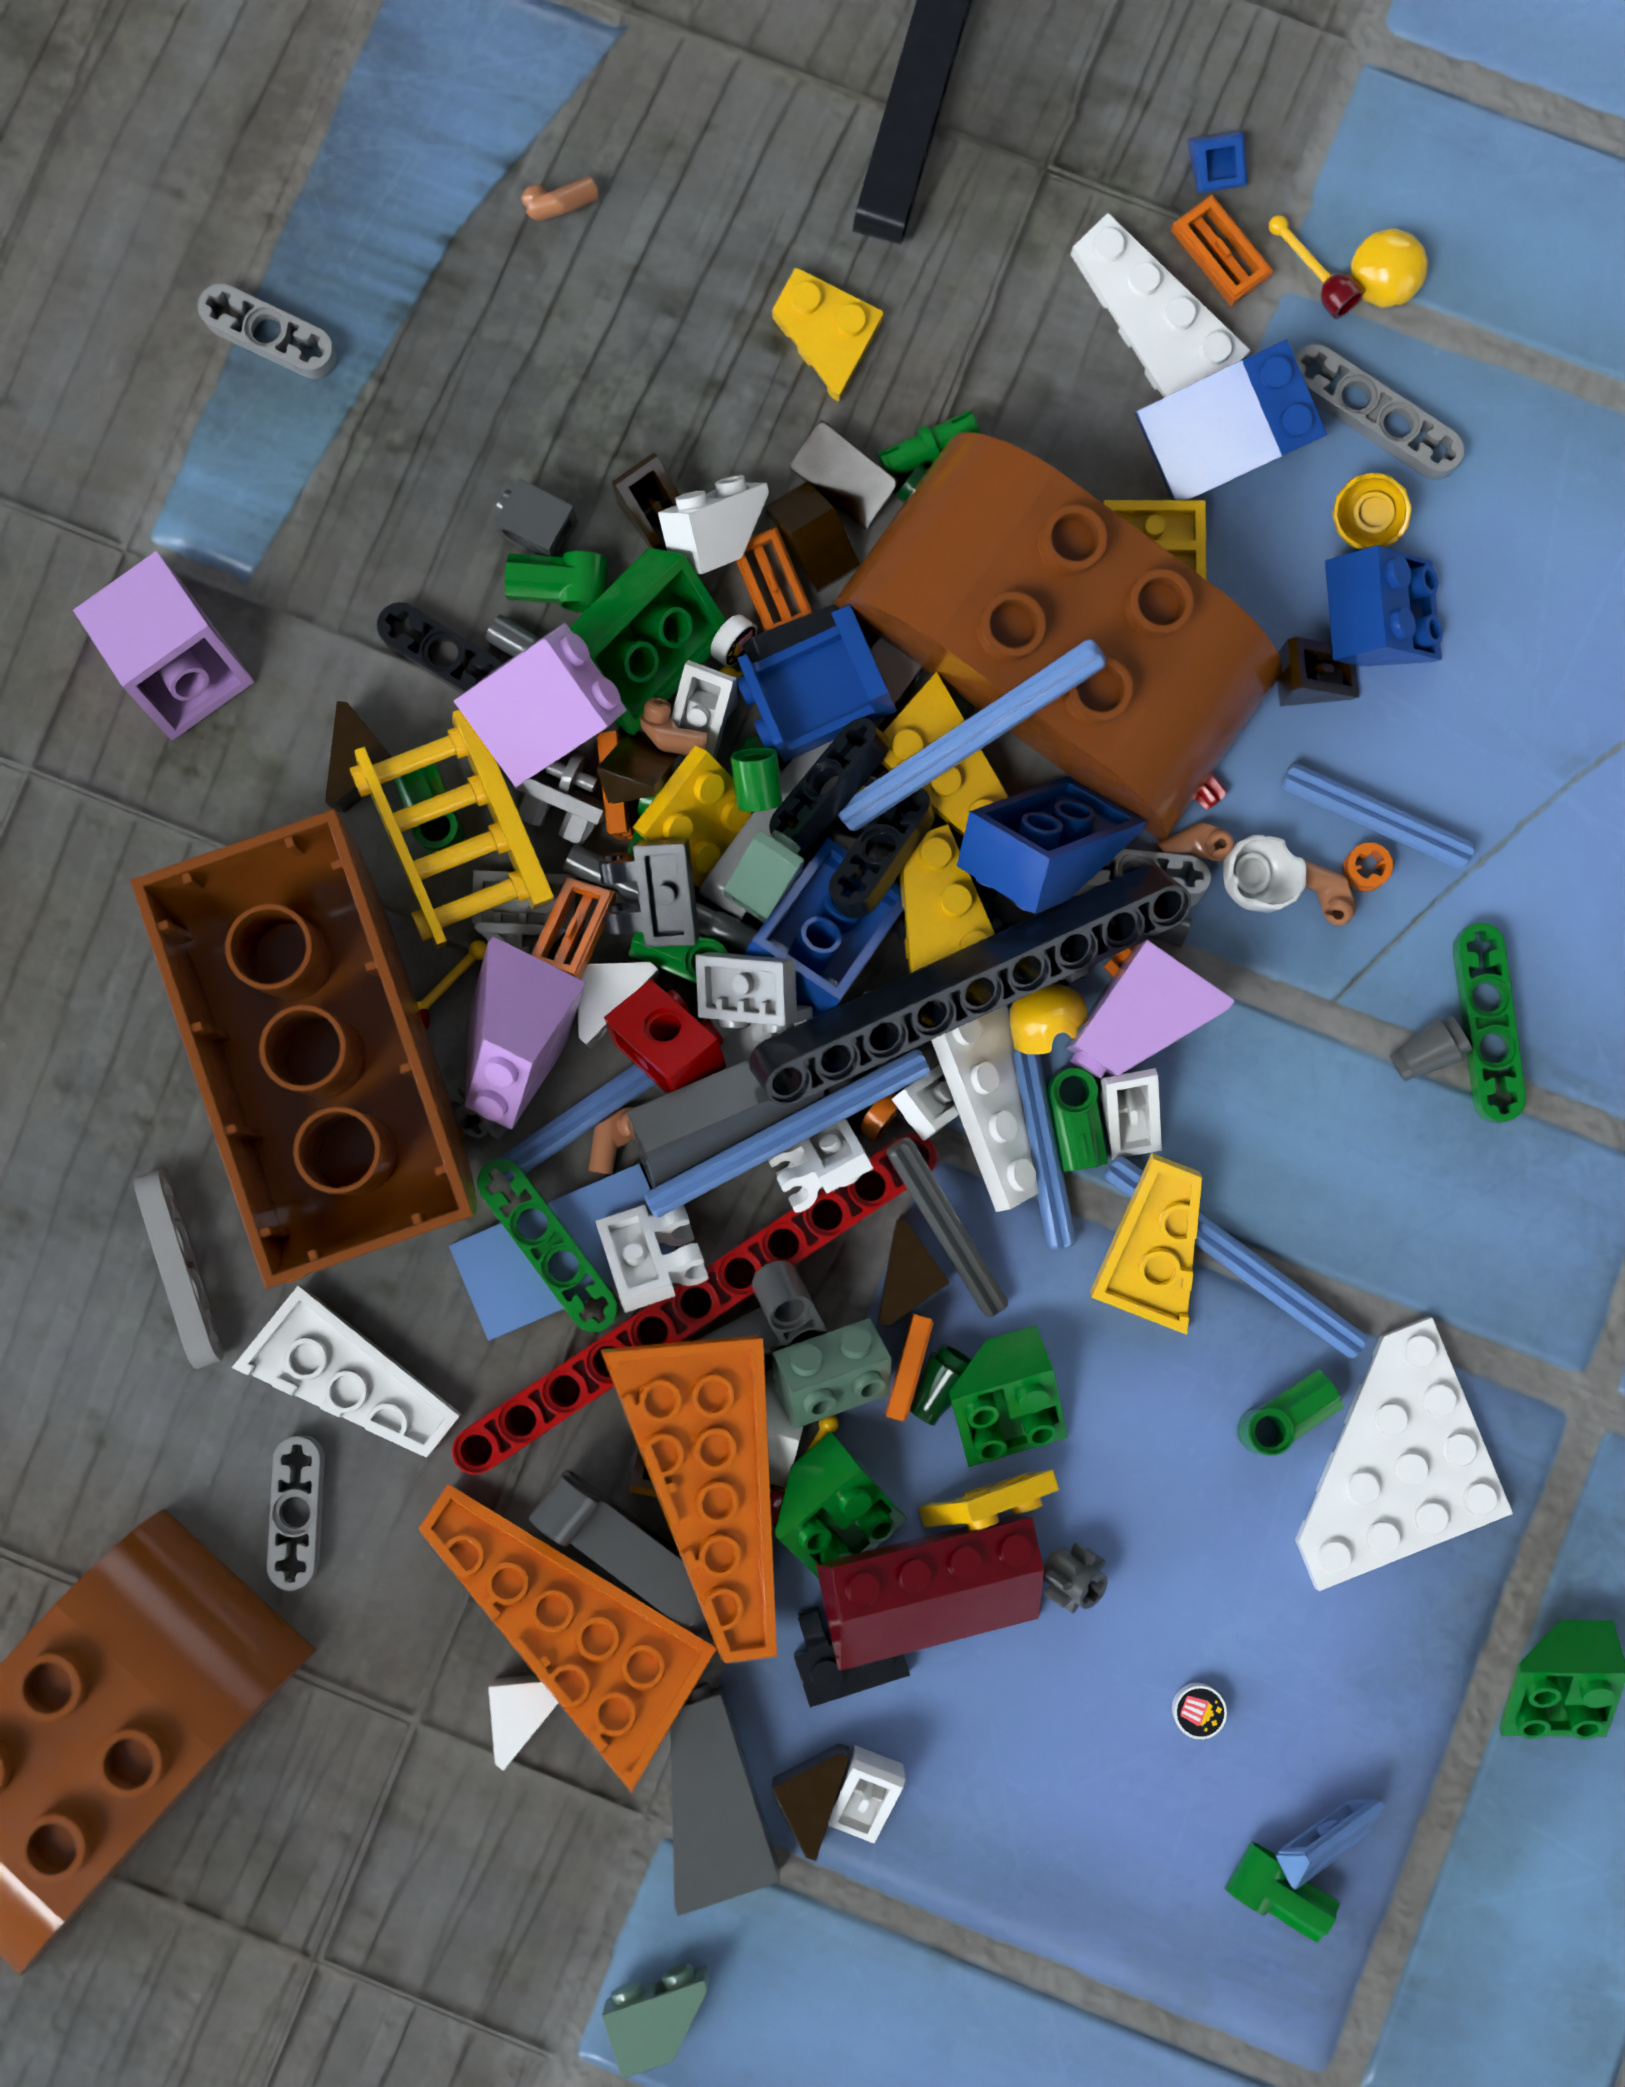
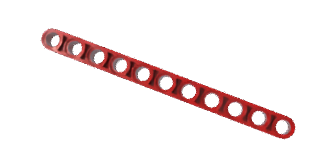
M908 1133L868 1158L873 1167L868 1172L879 1174L885 1183L883 1195L875 1201L862 1199L855 1190V1182L845 1187H839L828 1194L822 1189L817 1193L816 1201L810 1208L802 1212H795L792 1209L707 1266L705 1269L708 1280L693 1286L679 1285L674 1289V1297L649 1305L463 1430L455 1438L452 1445V1457L455 1464L463 1472L470 1475H480L496 1467L614 1387L611 1375L604 1374L598 1368L597 1355L600 1349L605 1346L621 1348L647 1345L640 1336V1327L642 1322L648 1317H658L665 1322L668 1328V1336L663 1344L683 1341L754 1293L752 1284L749 1287L738 1289L728 1282L726 1269L732 1260L737 1258L749 1260L755 1268V1274L760 1268L774 1261H786L793 1266L907 1190V1187L887 1156L886 1150L890 1145L905 1137L921 1145L927 1153L926 1164L932 1172L937 1162V1150L934 1143L929 1138L923 1141L918 1133ZM824 1200L835 1202L842 1211L840 1224L832 1230H822L812 1220L813 1208ZM780 1229L793 1231L799 1240L797 1253L787 1260L776 1258L769 1249L771 1235ZM700 1287L705 1289L711 1297L712 1306L710 1311L703 1317L690 1316L683 1307L684 1295L691 1288ZM560 1376H570L578 1382L580 1395L574 1404H563L556 1399L553 1386ZM517 1405L527 1406L535 1414L536 1425L529 1434L519 1433L511 1425L510 1414ZM472 1435H481L490 1442L492 1454L486 1463H478L469 1457L467 1442Z

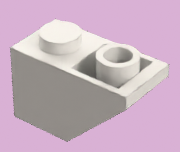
M742 475L732 476L716 481V490L709 493L693 491L676 497L677 505L658 512L667 551L684 554L696 574H704L742 558L769 494L767 483L746 482L745 477Z

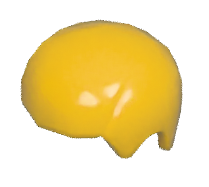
M1396 228L1377 231L1368 236L1359 245L1351 261V276L1366 290L1363 294V301L1381 308L1408 303L1421 289L1427 277L1428 259L1425 248L1413 234Z
M1366 473L1349 480L1336 495L1332 518L1337 534L1347 545L1358 550L1376 545L1388 548L1395 544L1408 529L1412 505L1406 488L1391 476L1381 473Z
M1060 984L1048 985L1014 1001L1009 1010L1014 1048L1024 1054L1049 1053L1052 1050V1043L1057 1034L1067 1033L1070 1038H1076L1078 1028L1088 1020L1085 999L1077 991Z

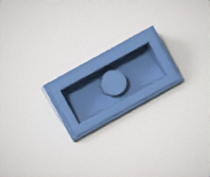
M1377 1799L1347 1800L1277 1851L1278 1854L1275 1856L1290 1886L1293 1889H1298L1364 1840L1385 1808L1382 1801Z

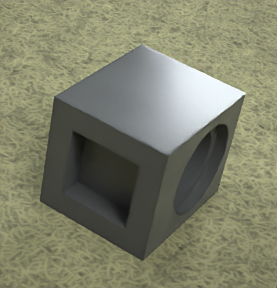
M519 478L512 491L507 489L503 492L494 510V517L497 518L495 523L501 537L540 556L559 557L578 523L572 505Z

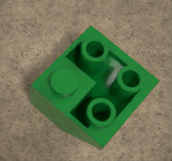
M1037 1325L987 1339L949 1391L968 1467L985 1462H993L1008 1455L1035 1447H1043L1052 1442L1068 1438L1054 1370Z
M830 1432L791 1466L775 1534L818 1578L816 1563L875 1549L879 1544L889 1539L893 1532L908 1519L852 1453Z
M1560 1620L1518 1664L1499 1725L1501 1736H1522L1527 1739L1560 1736L1576 1737L1584 1740L1607 1736L1625 1686V1658L1614 1621Z

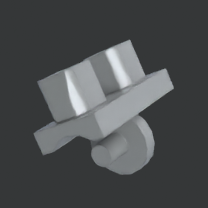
M575 753L567 765L559 761L549 765L546 768V773L560 778V782L537 773L519 786H513V788L520 790L516 809L521 820L541 826L545 822L550 806L554 805L567 811L558 835L573 843L586 844L596 830L597 825L606 821L604 801L576 790L578 786L593 793L598 783L597 778L583 772L586 757Z

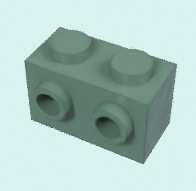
M870 1318L772 1352L774 1390L793 1429L891 1395V1356Z

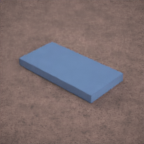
M640 1163L548 1202L611 1289L616 1287L595 1221L642 1205L646 1206L649 1216L653 1215L644 1197L646 1192L651 1190V1187ZM532 1209L520 1215L518 1228L526 1238L538 1239L546 1232L547 1219L540 1210ZM501 1223L449 1245L488 1341H492L564 1309ZM665 1243L659 1244L662 1255L677 1250L676 1246H670ZM568 1251L556 1252L549 1262V1270L552 1276L560 1281L573 1279L579 1269L576 1257ZM587 1273L577 1286L564 1290V1293L569 1300H572L577 1293L580 1294L583 1300L589 1299L591 1296L585 1287L595 1282Z

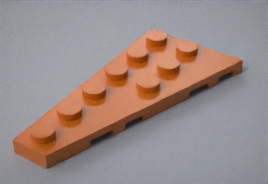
M754 1335L600 1349L720 1658L725 1663L777 1657L763 1338Z

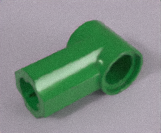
M570 551L564 553L563 557L509 553L505 564V597L507 600L559 604L563 609L584 613L606 591L608 558L601 554L587 551Z
M759 735L746 736L744 744L731 755L736 807L741 811L760 812L777 808L783 802L780 781V754L775 747H764Z
M436 763L394 779L405 808L447 792ZM455 811L412 828V834L417 842L430 854L462 842L465 837L464 827ZM438 819L450 821L451 827L446 838L437 842L427 840V828L433 821Z
M635 932L628 955L641 962H651L656 968L697 985L696 955L706 952L729 953L718 941L700 937L696 945L645 947L643 932Z
M1066 1068L1057 1071L1049 1079L1046 1087L1052 1108L1063 1172L1107 1165L1108 1161L1097 1104L1098 1086L1095 1078L1089 1072L1080 1068ZM1070 1076L1078 1078L1084 1086V1097L1075 1106L1066 1105L1059 1096L1061 1082Z
M1315 1369L1260 1407L1246 1411L1241 1416L1237 1425V1435L1241 1444L1247 1450L1256 1454L1277 1456L1286 1452L1295 1440L1345 1406L1333 1383L1320 1369ZM1267 1416L1275 1423L1276 1436L1270 1444L1263 1446L1256 1438L1255 1427L1261 1418Z
M1251 1841L1224 1889L1257 1913L1266 1916L1268 1912L1305 1937L1318 1943L1323 1936L1329 1933L1335 1923L1340 1906L1339 1901L1309 1881L1298 1889H1293L1275 1856L1276 1854Z

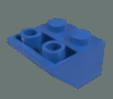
M1379 545L1325 560L1334 661L1364 667L1426 663L1441 660L1440 643L1443 637V630L1437 617L1435 594L1438 590V577L1433 568V561Z

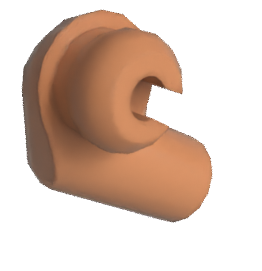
M586 176L548 193L546 188L540 184L531 185L525 189L521 200L527 208L526 214L533 220L541 222L573 212L596 202L599 195L595 182L591 177Z
M651 698L645 702L643 707L644 714L640 715L641 728L658 749L682 755H688L695 745L705 750L707 732L678 728L672 718L669 717L671 705L664 699Z
M1197 823L1168 837L1166 840L1156 843L1158 852L1192 855L1219 862L1223 861L1232 851L1234 839L1224 829L1205 823Z
M1305 860L1306 888L1317 893L1326 920L1334 926L1346 925L1353 918L1356 911L1355 900L1348 880L1342 874Z
M633 1108L619 1109L597 1123L593 1133L588 1166L589 1172L613 1175L617 1149L634 1140L626 1111Z

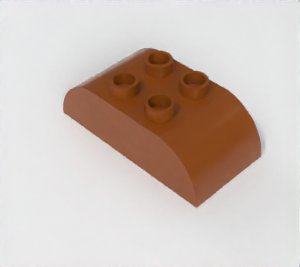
M973 432L958 433L948 441L833 602L839 608L850 604L858 622L917 662L931 675L937 671L946 686L979 710H983L1086 640L1095 641L1106 657V666L1009 730V732L1082 785L1146 821L1144 830L1159 841L1168 838L1282 673L1281 658L1272 641L1251 616L1229 596L1056 468L1008 442Z
M335 809L130 879L265 1289L476 1215L477 1200L475 1186L461 1131L455 1120L454 1110L390 922L359 848L345 822Z
M166 1509L157 1512L141 1523L95 1563L54 1604L0 1664V1958L19 1976H22L34 1965L316 1651L305 1638Z

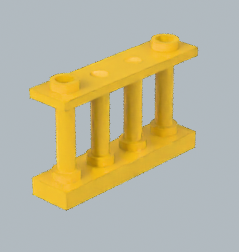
M460 709L453 712L452 723L454 728L447 730V736L373 765L365 747L354 750L358 765L349 768L360 796L364 797L371 794L419 909L411 912L418 933L422 941L432 938L436 950L446 946L447 940L442 930L446 926L515 898L519 902L528 900L532 911L550 904L554 898L499 766ZM454 755L458 759L467 756L474 773L473 776L467 778V784L392 813L381 784ZM474 803H477L478 807L487 804L495 822L487 826V832L417 860H412L401 832ZM496 850L499 855L505 852L508 853L515 871L508 873L509 879L433 909L421 880Z

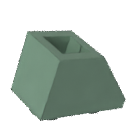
M759 829L725 886L724 897L765 923L802 873L804 859L798 855L801 848L790 838L776 830L769 836Z
M691 1964L680 1965L665 1972L662 1975V1981L644 1987L640 1981L631 1982L615 1989L611 1993L612 1998L606 2000L602 2018L622 2079L674 2061L708 1991L710 1974L707 1965L694 1970Z

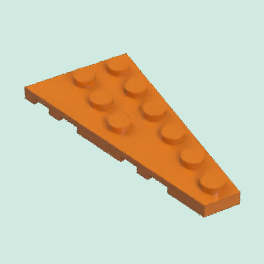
M447 1484L420 1525V1533L632 1793L716 1653L717 1648Z

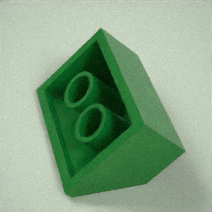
M648 548L569 628L572 633L577 634L585 642L593 663L603 677L609 679L615 685L620 694L621 703L626 708V711L614 722L628 734L635 735L641 728L640 715L644 714L643 707L645 702L651 698H661L667 701L679 689L685 663L690 660L702 665L711 656L712 641L718 630L726 622V619L684 554Z

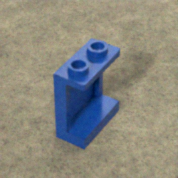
M850 604L831 613L836 626L755 663L751 662L747 654L737 658L744 673L736 678L739 689L747 705L750 706L756 703L762 716L761 719L754 721L764 747H775L784 762L833 741L846 725L856 719L867 718L875 722L897 712Z

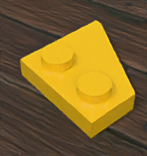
M795 267L772 309V318L784 334L794 341L798 347V353L809 367L812 366L827 386V392L830 396L840 402L884 320V312Z

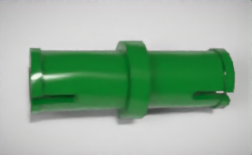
M967 409L964 413L934 427L928 428L927 425L917 428L916 435L884 450L877 451V455L882 468L897 478L916 469L919 464L925 465L930 462L932 465L954 435L963 432L979 434L981 432L970 409Z

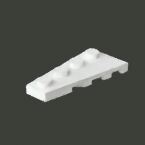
M1109 213L1073 246L1072 258L1103 308H1108L1119 326L1118 332L1128 348H1133L1145 368L1144 373L1153 388L1159 390L1163 398L1248 357L1251 350Z
M1006 1005L931 1040L996 1212L1010 1210L1039 1193L1012 1055L1015 1048Z
M298 1285L232 1366L233 1369L248 1376L252 1375L271 1384L272 1387L304 1399L319 1406L320 1409L354 1422L364 1427L365 1430L426 1458L434 1452L462 1416L460 1412L303 1285Z

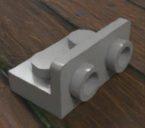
M715 952L696 955L699 1018L718 1019L720 1027L743 1028L750 1026L751 1023L762 1024L764 1032L782 1033L794 1027V1023L813 1017V1006L796 1004L795 959Z

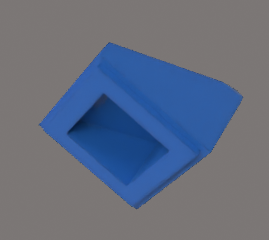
M1227 131L1188 138V149L1197 193L1248 185L1244 133Z

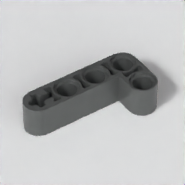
M774 1261L766 1264L754 1275L752 1287L761 1305L760 1308L695 1340L754 1335L762 1337L765 1384L774 1380L772 1352L828 1333L796 1268L786 1261Z
M567 1469L562 1472L529 1516L531 1523L560 1545L568 1546L571 1543L675 1623L699 1636L707 1622L679 1550L582 1477Z

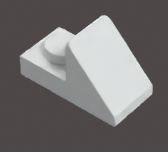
M688 660L685 663L671 716L672 720L678 728L707 732L705 750L715 760L727 718L735 710L739 702L736 678Z
M940 1064L932 1069L928 1075L915 1081L892 1099L904 1115L906 1121L914 1128L923 1141L933 1136L959 1116Z

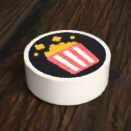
M741 614L729 618L718 630L712 641V657L726 667H732L739 662L737 658L745 655L742 647L743 644L757 635V626Z
M1190 1683L1176 1693L1172 1702V1716L1177 1726L1187 1736L1194 1739H1208L1215 1736L1223 1728L1227 1718V1708L1222 1696L1213 1687L1204 1683Z

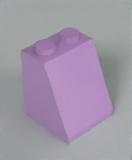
M157 551L73 609L122 687L171 741L255 683L185 585Z
M563 623L505 662L454 700L457 707L515 787L607 728L626 711L615 685L609 679L603 677L591 660L585 642L577 634L572 633L566 623Z
M492 936L487 944L469 1009L465 1107L479 1113L487 1120L495 1121L511 1130L513 1129L565 1049L586 982Z
M1146 940L1133 947L1129 956L1124 960L1118 972L1089 1011L1088 1020L1078 1028L1076 1038H1071L1064 1048L1074 1054L1069 1062L1075 1067L1089 1072L1095 1079L1096 1077L1102 1078L1103 1075L1106 1077L1119 1076L1226 1012L1235 1000Z

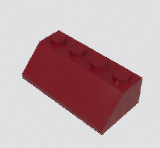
M1012 1514L1000 1517L999 1523L983 1529L969 1531L968 1526L816 1563L838 1670L853 1668L1039 1619L1044 1567L1033 1518Z

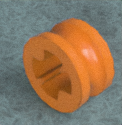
M1374 842L1356 846L1345 857L1342 865L1343 876L1348 880L1350 887L1360 892H1371L1378 889L1390 878L1393 871V859L1389 851L1382 845ZM1368 856H1372L1378 862L1374 869H1380L1379 875L1373 873L1366 879L1358 873L1362 866H1356L1355 862L1356 859L1363 861Z

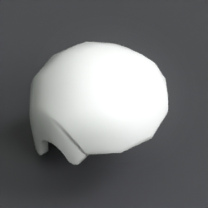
M1251 835L1235 843L1232 851L1223 861L1222 870L1225 889L1234 902L1246 910L1261 913L1280 910L1296 902L1306 887L1305 860L1294 856L1287 849L1285 840L1281 838Z

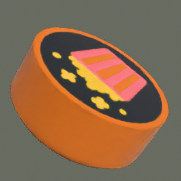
M895 1092L874 1103L860 1124V1131L874 1142L878 1141L886 1133L901 1113L892 1101L897 1095Z

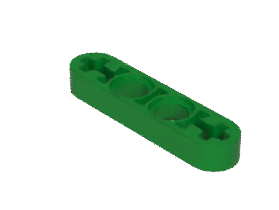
M1477 923L1466 927L1457 934L1453 942V958L1463 1032L1472 1047V1050L1466 1053L1473 1104L1476 1112L1482 1119L1490 1123H1503L1515 1119L1522 1113L1526 1104V1092L1505 941L1503 935L1496 927L1488 923ZM1476 934H1479L1480 941L1484 943L1489 942L1491 947L1489 952L1482 955L1483 970L1493 966L1495 974H1483L1471 979L1469 971L1479 969L1480 964L1478 954L1476 952H1468L1467 944L1474 941ZM1481 983L1489 984L1498 993V1005L1492 1012H1483L1474 1005L1472 999L1473 991ZM1487 1034H1494L1500 1037L1505 1044V1055L1498 1063H1490L1481 1056L1479 1045L1482 1038ZM1508 1068L1509 1076L1498 1078L1500 1092L1502 1094H1510L1511 1103L1504 1105L1502 1109L1503 1114H1500L1498 1106L1489 1105L1488 1096L1496 1093L1495 1077L1484 1080L1483 1072H1495Z
M494 1159L486 1163L481 1168L477 1177V1188L482 1198L562 1307L582 1330L600 1332L608 1328L616 1320L619 1311L615 1293L523 1168L515 1161L509 1159ZM496 1168L501 1173H506L510 1170L513 1172L515 1178L510 1182V1186L518 1197H521L525 1190L532 1196V1200L517 1205L509 1216H507L502 1207L511 1204V1200L503 1191L493 1194L489 1189V1186L494 1181L491 1172ZM528 1209L540 1210L547 1219L546 1232L538 1239L526 1238L518 1228L520 1215ZM558 1251H568L578 1261V1272L569 1281L557 1280L549 1270L550 1259ZM587 1273L595 1282L585 1287L587 1292L595 1300L603 1296L608 1302V1305L603 1309L604 1315L607 1318L601 1322L596 1317L586 1320L582 1316L581 1311L585 1309L586 1303L579 1293L575 1294L572 1300H569L564 1293V1290L577 1286Z

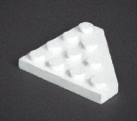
M1432 1317L1423 1318L1380 1335L1373 1350V1359L1363 1383L1359 1384L1351 1403L1337 1446L1329 1456L1315 1490L1317 1494L1306 1520H1303L1295 1538L1313 1585L1318 1591L1513 1514Z

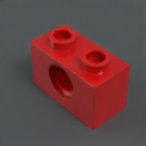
M652 979L604 1016L614 1045L666 1094L718 1073L727 1067L720 1048L724 1041L717 1029L706 1019L698 1022L690 1014L688 1005L677 992L672 989L665 992ZM674 1037L673 1039H670V1040H667V1041H663V1040H665L666 1038Z

